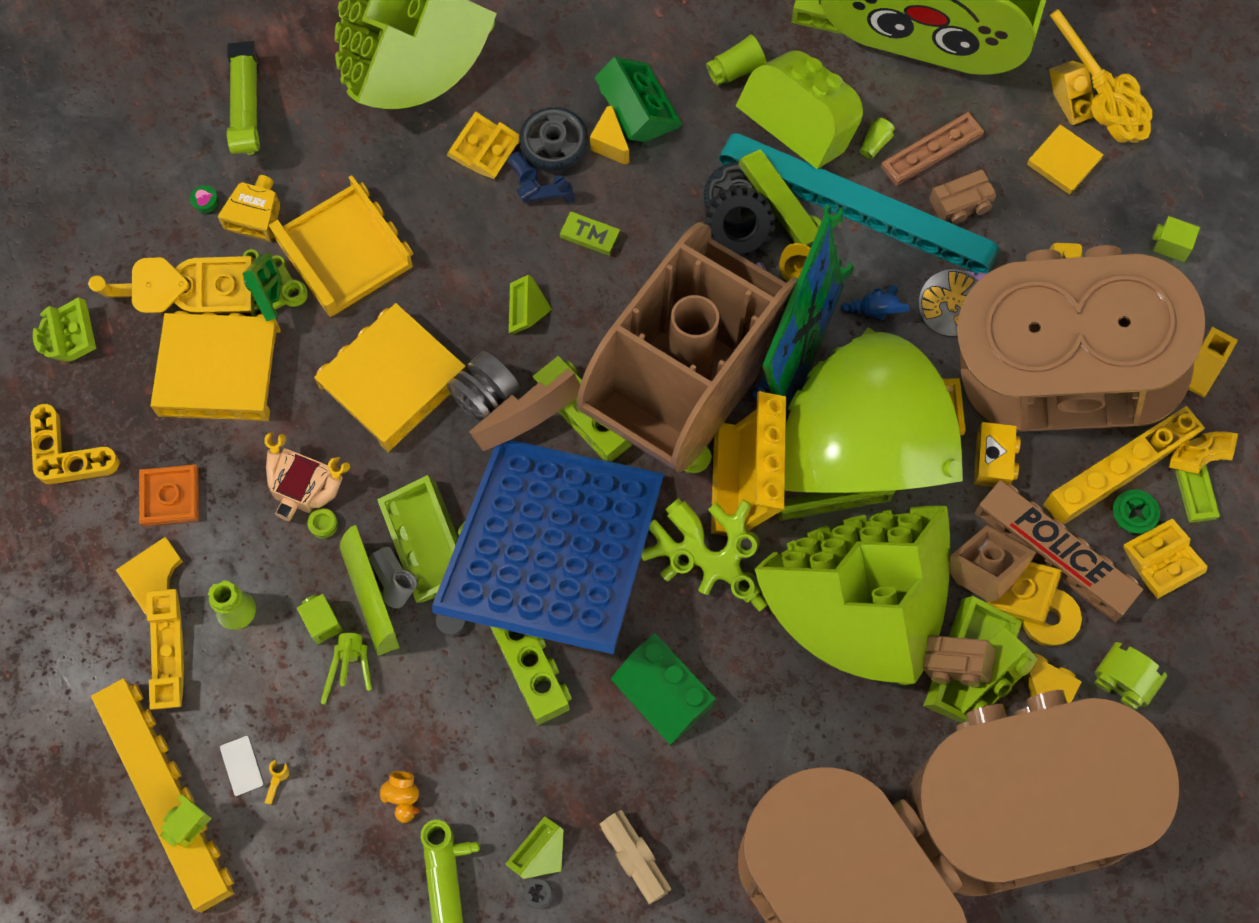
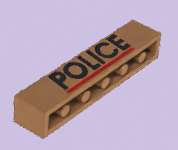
M1000 480L979 504L974 513L990 527L1036 551L1033 560L1038 564L1060 569V581L1115 623L1124 615L1143 591V588L1139 586L1138 581L1129 574H1123L1116 569L1114 563L1109 558L1103 555L1099 556L1090 549V545L1084 539L1073 536L1067 531L1063 523L1048 517L1043 513L1042 508L1033 501H1027L1009 483L1005 484Z

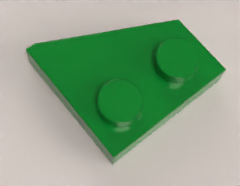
M270 252L260 255L242 273L244 284L252 292L266 322L277 318L278 313L273 308V303L279 301V286H281L279 270Z

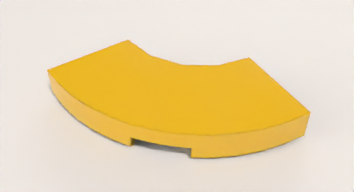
M1208 432L1203 433L1202 437L1187 441L1175 450L1169 468L1199 474L1201 468L1211 461L1220 459L1232 460L1238 433Z

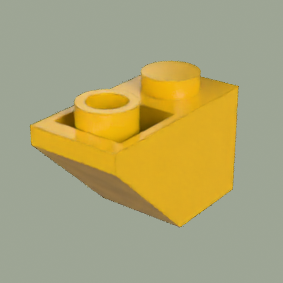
M1072 60L1049 69L1053 94L1070 124L1075 125L1093 118L1091 106L1094 97L1090 73L1086 66Z
M1214 327L1209 330L1203 338L1201 349L1194 362L1192 380L1188 390L1203 398L1206 396L1226 364L1238 341L1237 339Z
M1033 653L1038 661L1034 664L1032 670L1023 676L1029 696L1033 697L1053 690H1063L1067 703L1072 702L1082 681L1076 679L1075 674L1065 668L1058 669L1048 664V660L1045 657Z

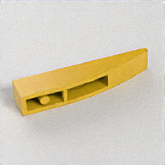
M1185 406L1053 491L1043 505L1054 519L1065 525L1151 468L1204 430L1205 427L1192 411Z

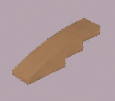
M567 369L547 387L539 382L519 400L511 395L470 430L469 433L482 451L507 442L539 425L577 398L580 383L575 374Z

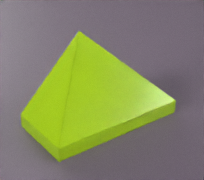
M530 275L510 283L509 334L514 335L531 327L552 310L535 280Z
M544 816L505 865L523 879L561 872L564 830Z

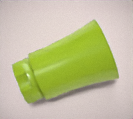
M750 34L737 45L715 56L714 60L706 63V67L713 83L716 86H720L725 82L729 83L753 72L756 68L767 62L760 44Z
M225 580L210 587L208 592L209 604L215 611L218 622L223 627L230 630H238L251 623L256 614V604L251 595L240 590L236 584Z

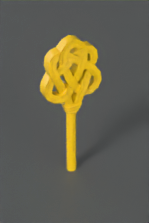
M1059 9L1053 11L1050 17L1092 75L1093 88L1098 92V95L1092 100L1091 106L1094 118L1100 124L1107 127L1117 142L1137 143L1148 138L1151 132L1150 120L1152 119V109L1147 100L1140 94V86L1137 80L1130 74H1121L1114 78L1112 73L1101 69Z

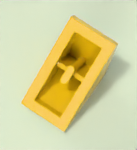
M608 106L590 136V148L595 153L625 165L629 163V148L612 106Z

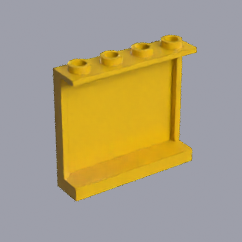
M352 175L349 176L351 186L288 224L282 226L276 220L268 225L274 239L330 318L413 267L411 260L413 252L406 241L400 242L397 238L399 233L391 221L386 223L382 217L384 212L376 201L373 203L368 198L370 193L364 183H357Z
M395 303L392 307L384 309L370 327L366 326L350 345L342 347L336 358L330 363L321 366L314 378L319 389H325L378 439L380 446L384 450L389 452L451 394L446 384L452 378L458 380L456 374L461 370L467 372V369L461 361Z
M176 311L174 314L165 313L150 405L158 417L269 421L270 409L267 406L273 351L276 333L281 331L277 320L273 319L266 322L263 314L257 315V317H249L238 313H232L229 316L217 315L211 312H205L202 315L189 314L184 311Z
M761 391L757 393V409L736 425L723 423L714 435L712 505L717 502L728 515H733L742 499L752 503L744 523L746 531L751 530L784 509L786 397ZM712 515L711 533L728 536L724 527Z

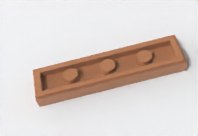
M967 112L881 163V168L894 185L898 186L983 136L984 130L971 114Z

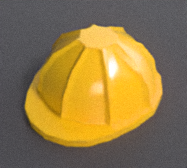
M794 243L784 248L779 262V270L787 282L794 277L799 278L811 249L807 245Z

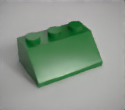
M614 56L595 76L601 94L607 99L609 105L612 106L616 118L622 127V132L628 140L647 142L683 125L648 63Z
M656 633L632 652L611 678V681L670 746L715 707L716 698Z

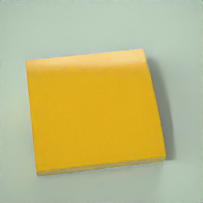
M475 111L448 151L447 156L481 175L495 179L518 144L519 134L501 122L496 125Z
M1173 518L1125 543L1123 547L1133 566L1157 599L1206 573L1208 567L1189 546L1191 539Z

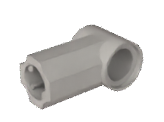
M383 547L372 553L368 560L384 587L381 593L383 601L390 607L401 608L416 589L418 582L412 573L403 570L391 548Z

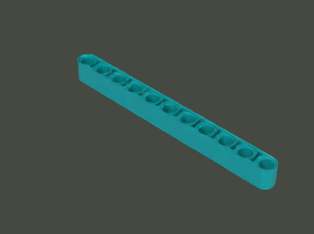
M731 134L718 157L719 161L726 165L731 162H739L744 156L761 149L795 197L823 209L826 205H830L831 212L835 214L839 212V208H842L844 218L976 274L978 272L989 273L1000 251L999 246L987 238L826 170L816 169L807 162L743 135Z

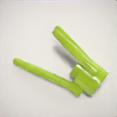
M342 633L339 635L338 645L334 647V656L323 690L321 704L324 705L327 702L339 659L342 660L340 686L343 687L346 684L349 662L357 661L358 656H360L366 690L370 691L372 689L367 660V646L362 645L361 635L356 633Z

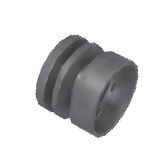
M484 350L468 363V368L473 376L461 370L456 374L458 380L452 378L446 384L460 408L478 423L499 406L497 402L502 404L511 395L518 398L522 394V388L512 373L497 358Z

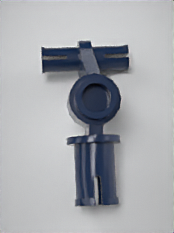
M516 152L509 157L507 162L518 175L519 188L515 191L524 203L556 197H564L568 203L575 200L571 183L566 181L562 175L556 176L553 184L540 186L537 182V169L530 166L521 152Z

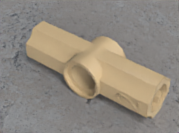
M622 810L612 814L599 824L609 843L615 849V855L626 874L633 878L649 905L672 890L654 861L656 860L643 838L638 837Z

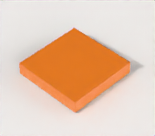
M196 464L139 470V524L141 526L199 521V469Z

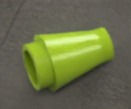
M880 117L872 121L864 143L859 150L860 153L869 159H873L893 138L895 130L893 124Z

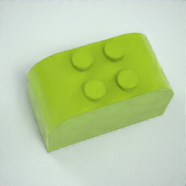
M796 50L789 51L756 68L749 76L736 104L737 108L816 169L846 151L863 116L861 100L852 87L846 84L839 75L825 68L818 59Z

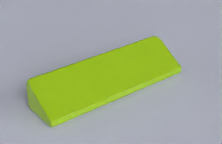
M760 149L741 158L738 165L755 189L767 199L775 217L793 242L805 244L808 247L812 245L818 232L817 226L763 151Z
M895 490L815 493L784 499V509L778 513L779 520L785 521L891 502Z

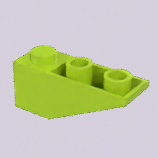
M1005 627L989 641L995 649L990 683H979L978 687L969 686L961 708L965 715L977 708L993 705L1001 697L1006 696L1011 691L1012 686L1022 676L1027 675L1038 661L1030 649Z

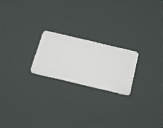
M248 736L220 746L235 796L263 786Z

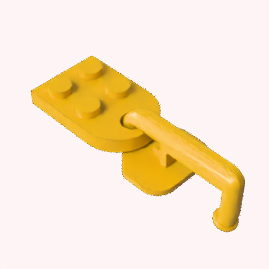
M252 256L191 258L183 261L176 268L161 257L142 258L133 266L132 283L106 284L104 278L98 275L91 277L88 282L92 291L106 298L132 297L133 306L142 313H162L174 302L181 309L191 314H202L205 312L215 314L254 313V296L246 288L242 274L254 262Z

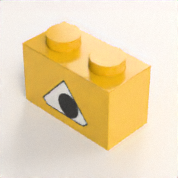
M981 423L977 431L974 485L994 488L1000 480L1005 484H1011L1013 480H1017L1019 463H1015V453H1019L1021 441L1020 437L1016 436L1017 426Z

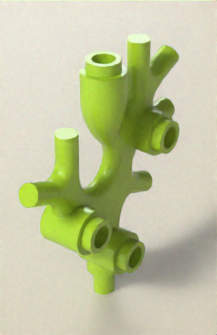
M679 498L666 511L669 513L668 517L683 533V542L676 543L656 519L650 523L649 530L657 538V544L645 548L642 553V559L646 561L658 556H668L670 558V565L660 573L664 580L668 582L677 573H687L695 565H698L704 572L703 580L698 589L699 592L709 595L715 581L724 580L731 585L732 593L737 598L743 599L746 603L750 601L759 612L768 605L759 595L761 590L757 587L756 577L752 573L743 572L740 567L741 559L751 557L760 546L759 537L754 532L746 531L744 525L752 503L742 499L733 515H728L717 502L708 509L724 527L728 535L727 545L718 552L710 551L705 546L704 532L700 519L691 507ZM749 539L752 542V547H746L743 540ZM681 555L688 556L689 563L683 562ZM741 581H748L750 588H744L741 585Z

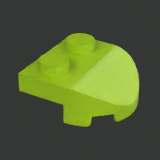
M78 297L58 309L48 306L41 312L40 316L43 319L40 322L39 328L33 329V343L39 353L57 361L71 362L96 349L86 300Z

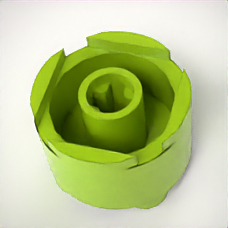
M1115 642L1095 670L1094 674L1097 679L1094 683L1107 693H1110L1111 690L1122 696L1120 701L1134 710H1137L1138 707L1146 708L1166 680L1167 674L1163 672L1160 675L1157 672L1160 666L1143 653L1130 646L1125 651L1119 648L1122 643Z

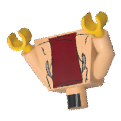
M273 431L265 436V444L270 448L267 451L266 461L267 483L274 498L281 502L275 512L276 516L290 522L297 509L312 513L315 508L322 507L336 497L343 479L341 474L348 472L350 469L348 462L343 463L341 469H339L338 461L340 457L332 458L328 465L286 448L281 451L279 448L286 442L284 434L278 436V444L272 439Z

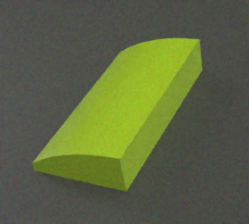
M427 475L377 499L404 570L412 573L417 579L418 584L413 592L417 603L436 597L458 541V536L436 480Z
M354 525L343 535L340 542V552L377 656L400 647L358 529Z
M971 596L961 600L948 637L990 641L1003 627L1017 637L1023 621ZM950 680L949 684H939L932 681L923 706L955 721L964 723L968 719L961 711L969 686L955 680Z

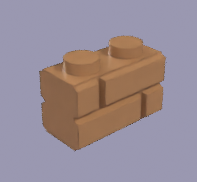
M978 170L933 188L929 199L939 219L956 225L963 222L971 214L977 213V215H982L992 208L996 192L991 183L988 182L984 171Z
M942 636L928 637L923 670L932 681L939 684H949L950 680L961 681L963 685L978 687L979 683H990L995 649L989 640Z

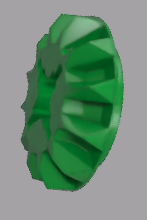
M1137 489L1127 490L1121 493L1113 504V518L1118 522V528H1124L1129 534L1140 533L1142 535L1152 530L1159 521V506L1156 500L1145 491ZM1143 506L1139 514L1141 519L1138 516L1128 518L1131 512L1129 507L1136 509Z

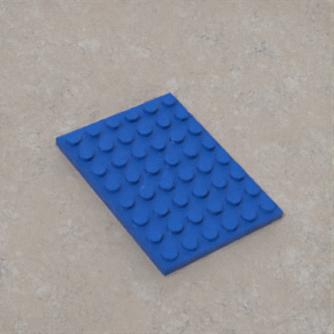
M513 440L495 446L434 599L432 613L614 654L648 536L650 523L652 522L662 487L664 473Z

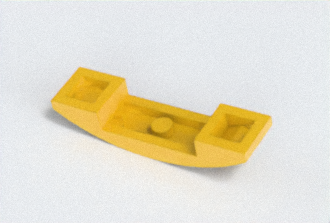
M177 589L146 592L147 621L150 622L152 679L149 680L150 710L181 707L184 684V648Z

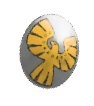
M958 269L944 270L929 278L919 296V310L924 322L937 333L957 336L961 306L969 291L978 280L970 273Z

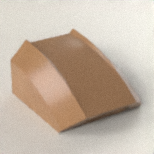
M986 525L950 555V574L958 586H963L982 597L987 603L998 600L1015 583L1033 559L1036 551Z

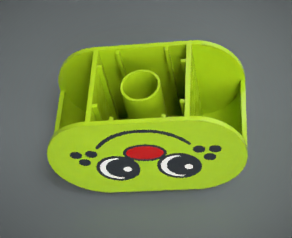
M821 0L822 9L833 26L860 44L957 71L980 75L1003 73L1018 67L1026 61L1032 51L1046 0Z

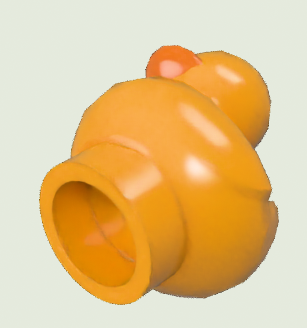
M405 771L391 772L389 780L383 783L380 788L381 801L384 804L389 802L397 805L394 813L396 819L401 823L411 822L415 814L420 812L417 807L412 805L419 797V790L414 784V775Z

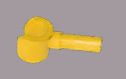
M273 760L269 765L272 779L264 803L270 805L273 802L280 781H284L289 776V769L286 763L282 772L275 773L277 768L276 760Z

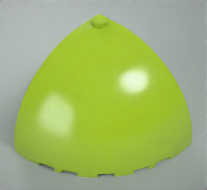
M469 0L340 1L338 10L341 23H336L335 42L340 43V52L338 51L335 54L337 69L341 70V83L347 85V93L353 100L370 107L400 109L428 102L445 93L468 72L482 51L489 33L494 28V19L497 13Z
M876 332L854 338L851 343L843 347H837L832 351L833 354L825 361H820L807 376L809 380L802 390H797L788 407V410L791 412L785 425L784 491L816 493L874 492L913 489L963 481L961 437L957 416L949 392L930 360L916 346L897 335Z
M947 506L910 507V513L895 515L892 514V510H885L883 513L871 516L870 519H866V515L843 520L844 525L831 530L830 527L824 526L807 533L808 537L787 543L788 549L781 554L773 552L755 568L759 586L773 614L786 631L814 656L841 671L858 677L877 681L897 682L901 685L915 684L924 671L923 663L925 653H927L928 637L940 635L946 609L950 575V530Z

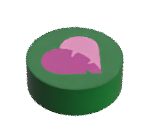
M203 185L191 192L190 202L197 212L207 214L217 208L219 198L212 187Z

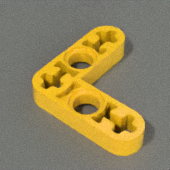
M48 404L37 405L32 410L30 422L33 472L42 483L56 484L113 474L118 469L119 457L108 447L62 453L59 414ZM45 413L51 416L46 419V426L49 430H45V425L40 420L44 418ZM53 438L54 443L50 449H40V443L43 439ZM104 456H108L110 460L103 467L99 462L104 460ZM76 459L83 460L84 465L81 470L77 472L70 471L71 462ZM47 465H51L54 469L50 470L49 475L46 476L42 471L47 470Z

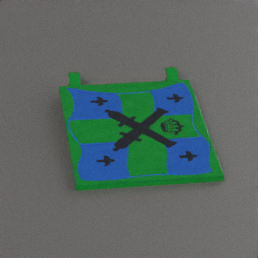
M826 205L824 208L823 220L762 365L771 394L786 397V421L791 412L788 410V407L797 390L803 389L844 288L843 281L854 270L851 261L848 267L840 268L842 260L837 255L832 229L842 222L844 214L843 209L839 208V212L836 215H830V205Z

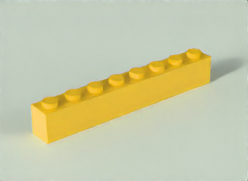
M122 678L91 695L193 910L202 913L232 896L234 892L231 885L234 884V879L227 867L222 869L217 859L221 856V853L213 840L208 841L204 833L208 829L207 825L187 848L178 843L173 847L160 836L163 832L161 827L165 823V816L172 808L179 807L181 804L178 800L179 796L182 794L193 803L195 801L187 787L182 788L178 780L182 774L175 761H169L165 753L169 750L168 745L161 734L156 735L152 727L156 725V721L149 709L144 710L140 702L144 697L137 684L134 683L132 685Z

